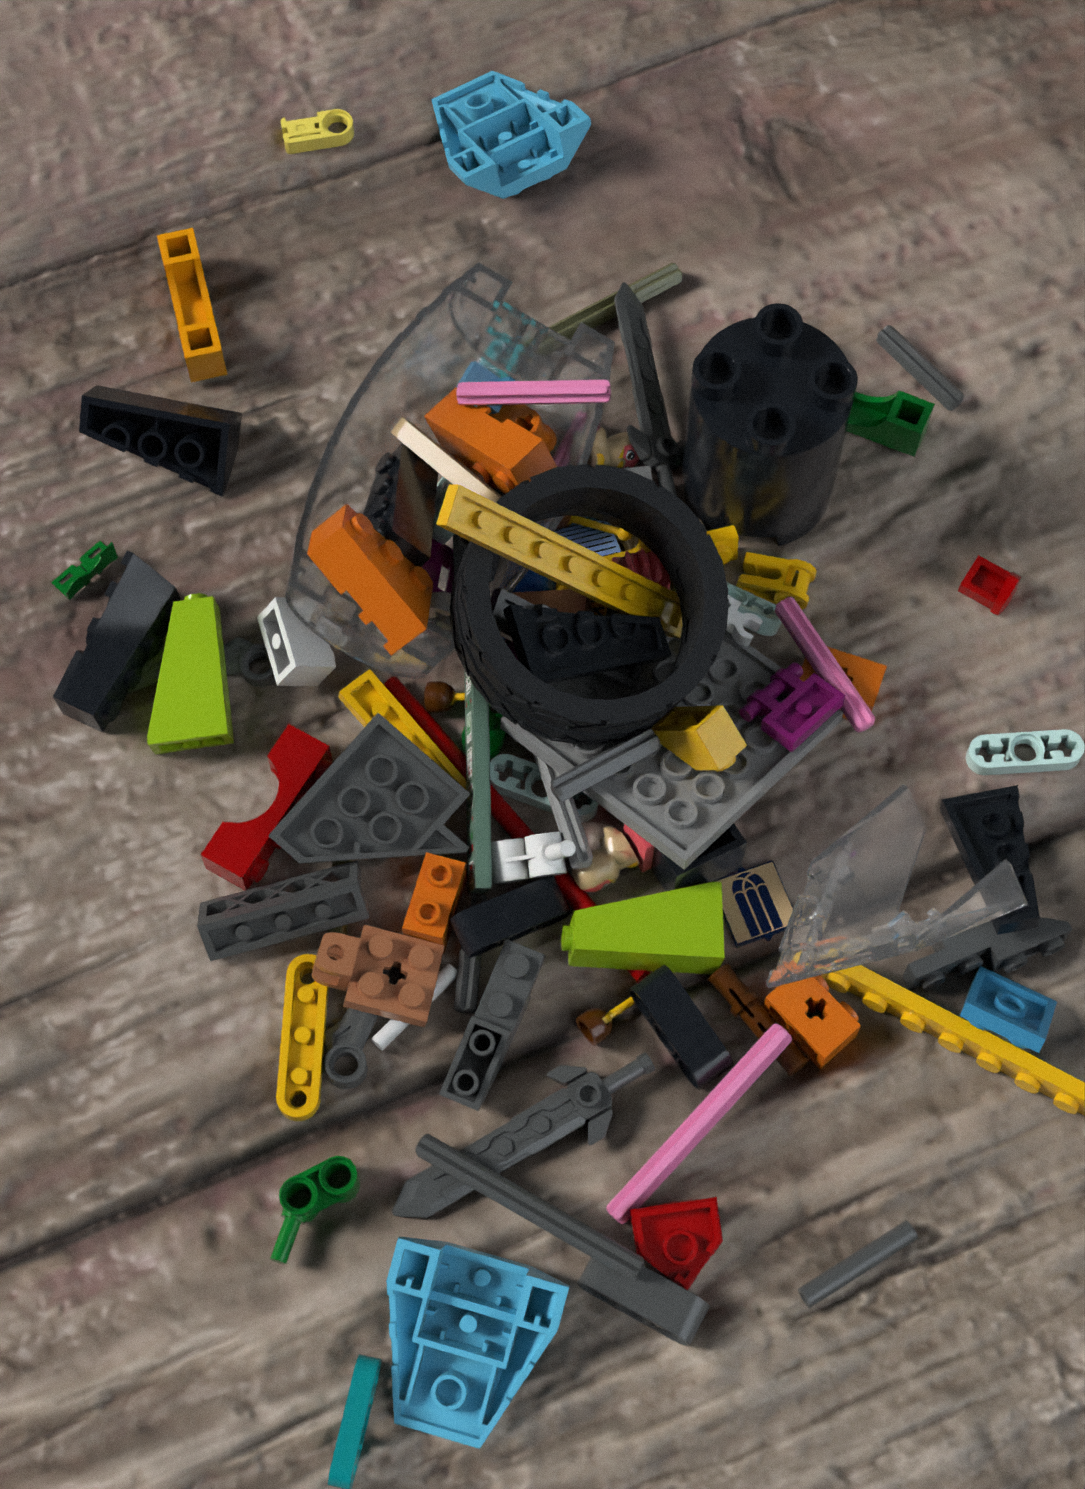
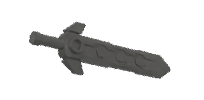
M623 282L614 298L640 426V430L632 425L627 427L629 441L640 460H643L646 466H651L652 470H656L659 486L662 485L677 497L672 469H677L683 464L685 440L683 439L676 443L671 436L644 307L628 284Z
M644 1052L637 1056L636 1060L601 1080L598 1074L594 1072L588 1073L585 1067L560 1065L548 1072L547 1077L564 1087L567 1086V1088H562L514 1116L511 1121L459 1152L500 1174L528 1156L537 1154L584 1126L585 1122H589L588 1145L591 1146L606 1136L613 1116V1111L610 1110L612 1108V1097L610 1094L642 1075H648L655 1071V1066L648 1054ZM432 1165L405 1182L392 1209V1214L397 1217L429 1218L475 1191V1189Z

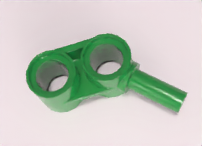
M345 1156L330 1157L290 1177L282 1184L279 1191V1200L283 1208L281 1217L284 1218L270 1260L286 1265L301 1224L305 1225L306 1222L317 1217L320 1211L336 1203H346L356 1197L360 1190V1179L356 1166L350 1159ZM337 1171H346L351 1175V1179L345 1187L337 1189L328 1185L332 1174ZM304 1190L312 1194L311 1201L304 1208L298 1209L289 1205L291 1196L297 1191Z

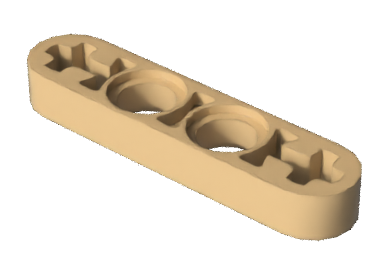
M402 416L392 429L391 433L451 484L461 485L495 503L502 497L405 417Z

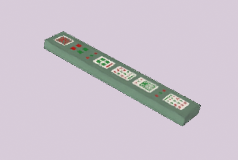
M464 670L466 790L470 793L466 799L467 846L469 847L467 850L468 894H484L492 887L489 703L475 688L470 680V676H467Z

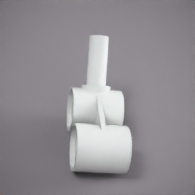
M561 832L541 833L524 838L491 842L493 884L512 883L529 880V878L567 873L565 858L575 853V844L570 840L562 841Z

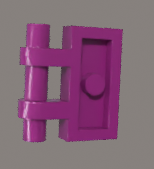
M792 662L785 669H778L770 677V683L762 690L756 689L746 699L747 703L739 710L740 716L747 722H751L757 715H765L766 717L762 719L761 730L790 752H793L844 705L846 696L815 673L804 682L799 678L803 675V669L796 662ZM781 694H789L781 703L775 700Z

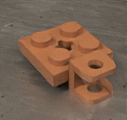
M364 924L360 938L335 932L324 934L311 976L321 985L342 991L347 990L343 1007L425 1027L445 946ZM396 967L400 969V973L405 975V979H399L396 985L389 983V976L383 974L384 970Z

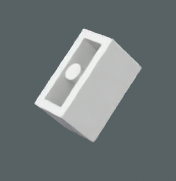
M275 597L258 615L257 620L277 686H318L336 668L334 653L330 648L324 628V620L320 615L316 599Z

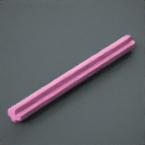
M777 1023L772 1024L609 1202L606 1210L612 1218L622 1225L626 1224L631 1218L630 1209L640 1208L784 1051L792 1041L791 1035L784 1027Z

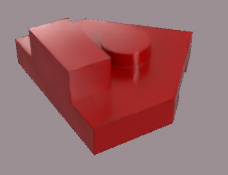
M717 1197L689 1199L630 1209L636 1254L642 1256L644 1260L677 1285L688 1290L710 1257L714 1255L723 1242Z

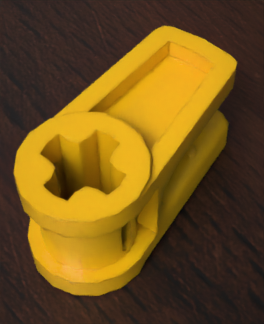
M746 552L743 560V570L746 574H741L738 577L736 586L773 604H777L781 600L792 596L803 610L809 602V596L807 595L809 583L814 581L817 571L813 565L806 561Z

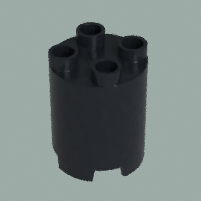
M781 303L767 305L757 313L756 317L736 322L724 328L713 336L696 356L692 367L683 455L684 499L687 506L703 523L707 531L734 525L737 534L742 536L776 537L778 546L791 543L807 534L818 524L827 510L858 383L856 370L848 362L838 345L819 329L804 323L799 312L789 305Z

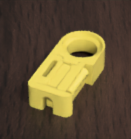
M342 109L317 112L316 117L286 121L285 117H283L280 121L285 150L288 154L343 146L348 144L354 137L352 116ZM336 122L344 123L347 126L341 133H333L328 130V127Z

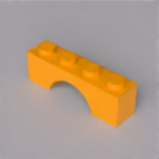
M188 228L157 235L190 381L196 382L228 375L194 229Z

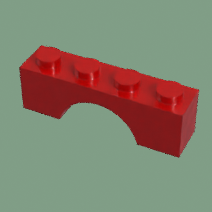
M290 724L287 725L267 755L270 769L279 781L277 796L273 804L266 812L253 820L239 823L223 821L201 853V858L207 870L244 891L248 890L253 882L258 883L264 877L269 866V861L267 860L275 848L281 849L268 835L333 763L329 745Z

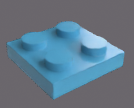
M980 966L973 979L960 1016L967 1019L978 1029L991 1030L1006 1037L1013 1045L1019 1048H1029L1039 1053L1046 1040L1057 1001Z

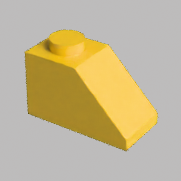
M723 705L674 707L651 728L658 736L661 745L695 770H715V772L726 770L735 763V756L747 746Z

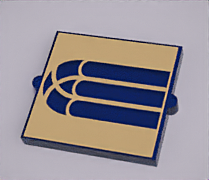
M773 860L749 869L741 867L737 873L714 880V882H722L723 917L736 948L762 939L770 941L773 935L800 926L798 917Z

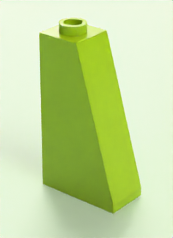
M196 593L185 596L182 601L173 602L147 734L148 746L155 754L234 743L220 608L213 596L208 597L206 594Z
M713 881L575 910L569 926H563L561 936L562 951H568V966L655 971L662 965H665L672 972L712 975L720 968L725 958L722 882Z

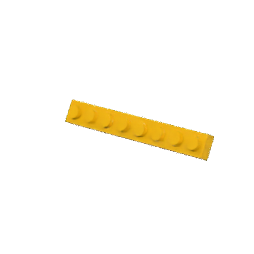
M448 485L436 525L618 613L660 617L666 636L681 637L683 624L680 600L677 593L461 485Z
M832 949L829 951L819 975L825 979L828 986L841 993L849 991L862 998L863 1004L879 1013L887 1011L900 1018V1023L909 1030L917 1033L925 1031L938 1038V1043L945 1049L955 1053L963 1051L976 1058V1063L983 1069L992 1073H999L1000 1071L1014 1078V1083L1021 1089L1034 1094L1040 1092L1053 1099V1104L1059 1109L1070 1114L1078 1112L1085 1116V1082L986 1030L976 1028L969 1021Z

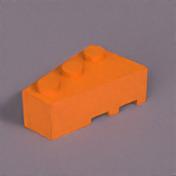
M457 387L424 415L439 444L490 487L499 489L504 494L525 480L530 482V477L557 467L543 439L508 418L501 423L488 415L491 413V409L487 405H478L477 407L473 405H459L456 396Z
M346 504L312 531L307 555L340 595L346 590L363 610L358 614L359 618L365 625L372 621L388 640L383 647L391 656L427 629L434 582L422 567L415 566L403 555L395 542L386 540L378 533L365 515L356 513Z

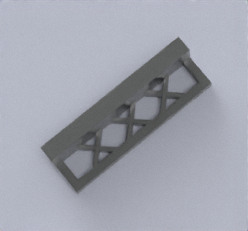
M358 860L201 902L197 928L210 961L369 919V908L361 887V869Z

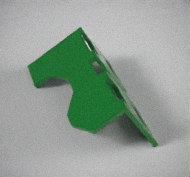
M101 541L97 542L80 557L82 562L80 566L71 565L51 583L69 600L72 599L79 590L90 583L89 581L96 574L99 575L103 572V569L118 558L114 544L111 542L105 546ZM98 548L101 549L95 557L89 558ZM68 574L72 575L65 583H59Z

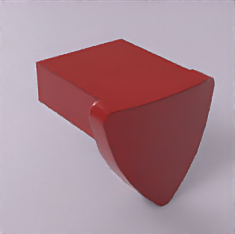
M978 555L960 583L958 592L991 609L990 612L998 616L1011 601L1022 576L1015 572H1009Z

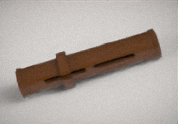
M729 964L723 965L709 977L708 981L714 985L732 1007L730 1012L735 1018L740 1016L758 1039L761 1038L772 1024L777 1023L758 1001L760 995L755 990L750 991ZM793 1041L776 1058L789 1077L797 1073L810 1060Z

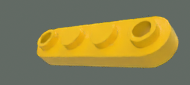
M313 954L297 956L290 962L286 972L276 1101L281 1113L292 1121H305L311 1118L317 1112L320 1105L329 987L321 985L316 981L311 984L301 982L305 974L312 973L316 959V955ZM296 1095L307 1097L306 1103L300 1107L293 1106L291 1104L292 1099Z

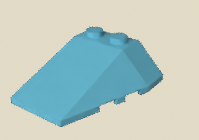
M490 71L431 99L449 169L465 185L502 199L517 195L522 190L541 181L548 180L553 175L566 170L591 126V118L575 103L566 99L561 101V103L552 100L549 97V92L541 89L534 93L527 90L523 82L495 71Z
M399 1236L386 1281L390 1310L389 1338H391L392 1346L391 1374L394 1424L480 1449L557 1333L570 1286L533 1266L450 1242Z

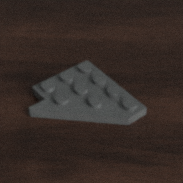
M377 713L268 836L300 864L425 856L426 852L435 855L465 853L469 847L444 824L468 798L470 793L382 715Z

